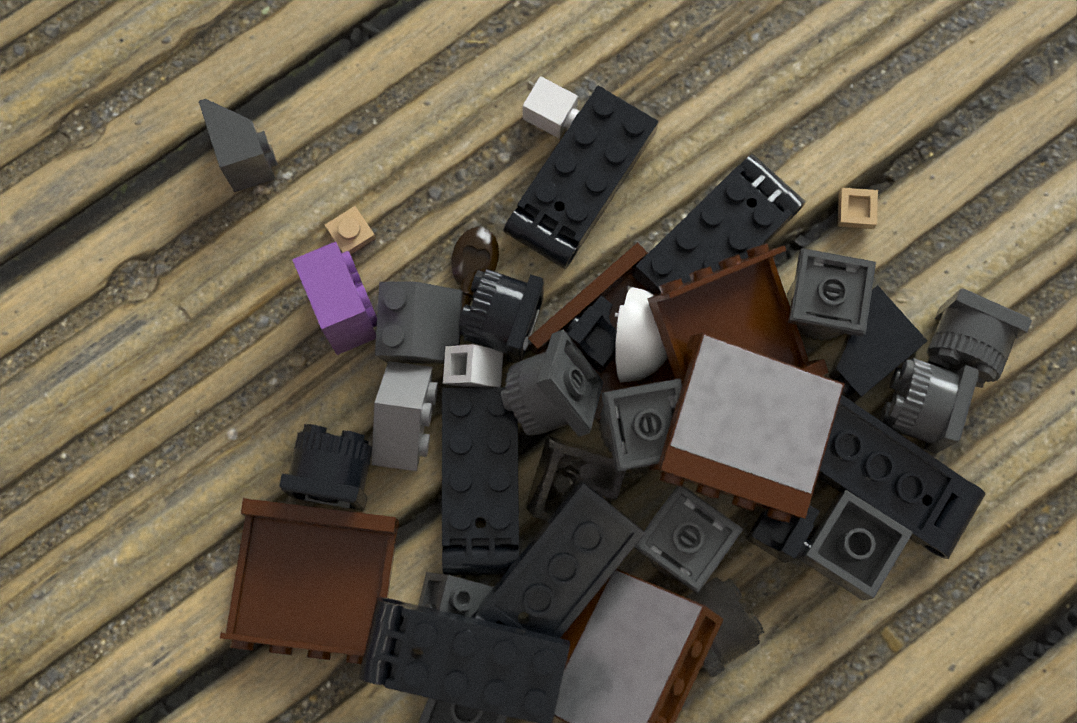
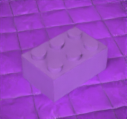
M333 242L292 259L319 325L337 355L376 339L373 327L377 326V316L349 251L341 253L337 242Z

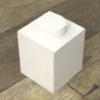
M540 76L523 104V120L560 139L565 129L570 127L580 112L577 110L578 96Z
M475 344L445 346L443 384L461 388L501 387L503 353Z

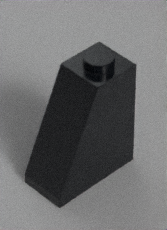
M877 285L872 289L866 334L863 337L847 334L829 377L844 383L842 395L855 403L928 340Z

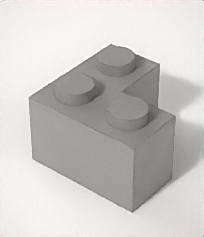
M388 361L374 402L371 465L417 471L420 457H427L430 435L424 434V426L430 425L432 405L436 403L438 383L432 382L433 367Z

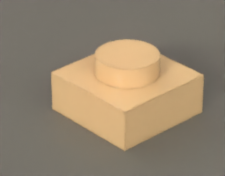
M841 188L838 199V227L874 229L877 226L878 190Z
M356 206L325 224L327 231L333 240L337 242L342 253L349 251L351 255L376 239L375 234Z

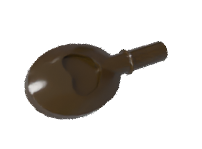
M474 227L463 233L453 250L451 268L454 279L460 285L459 290L463 292L462 310L465 304L471 305L474 293L471 291V286L478 270L486 272L487 269L495 272L499 260L497 239L491 231L483 227Z

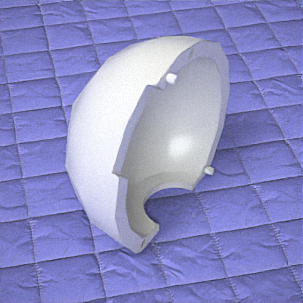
M628 286L624 305H620L619 313H615V317H618L616 367L620 382L641 381L656 373L668 359L647 298L654 295L648 291Z

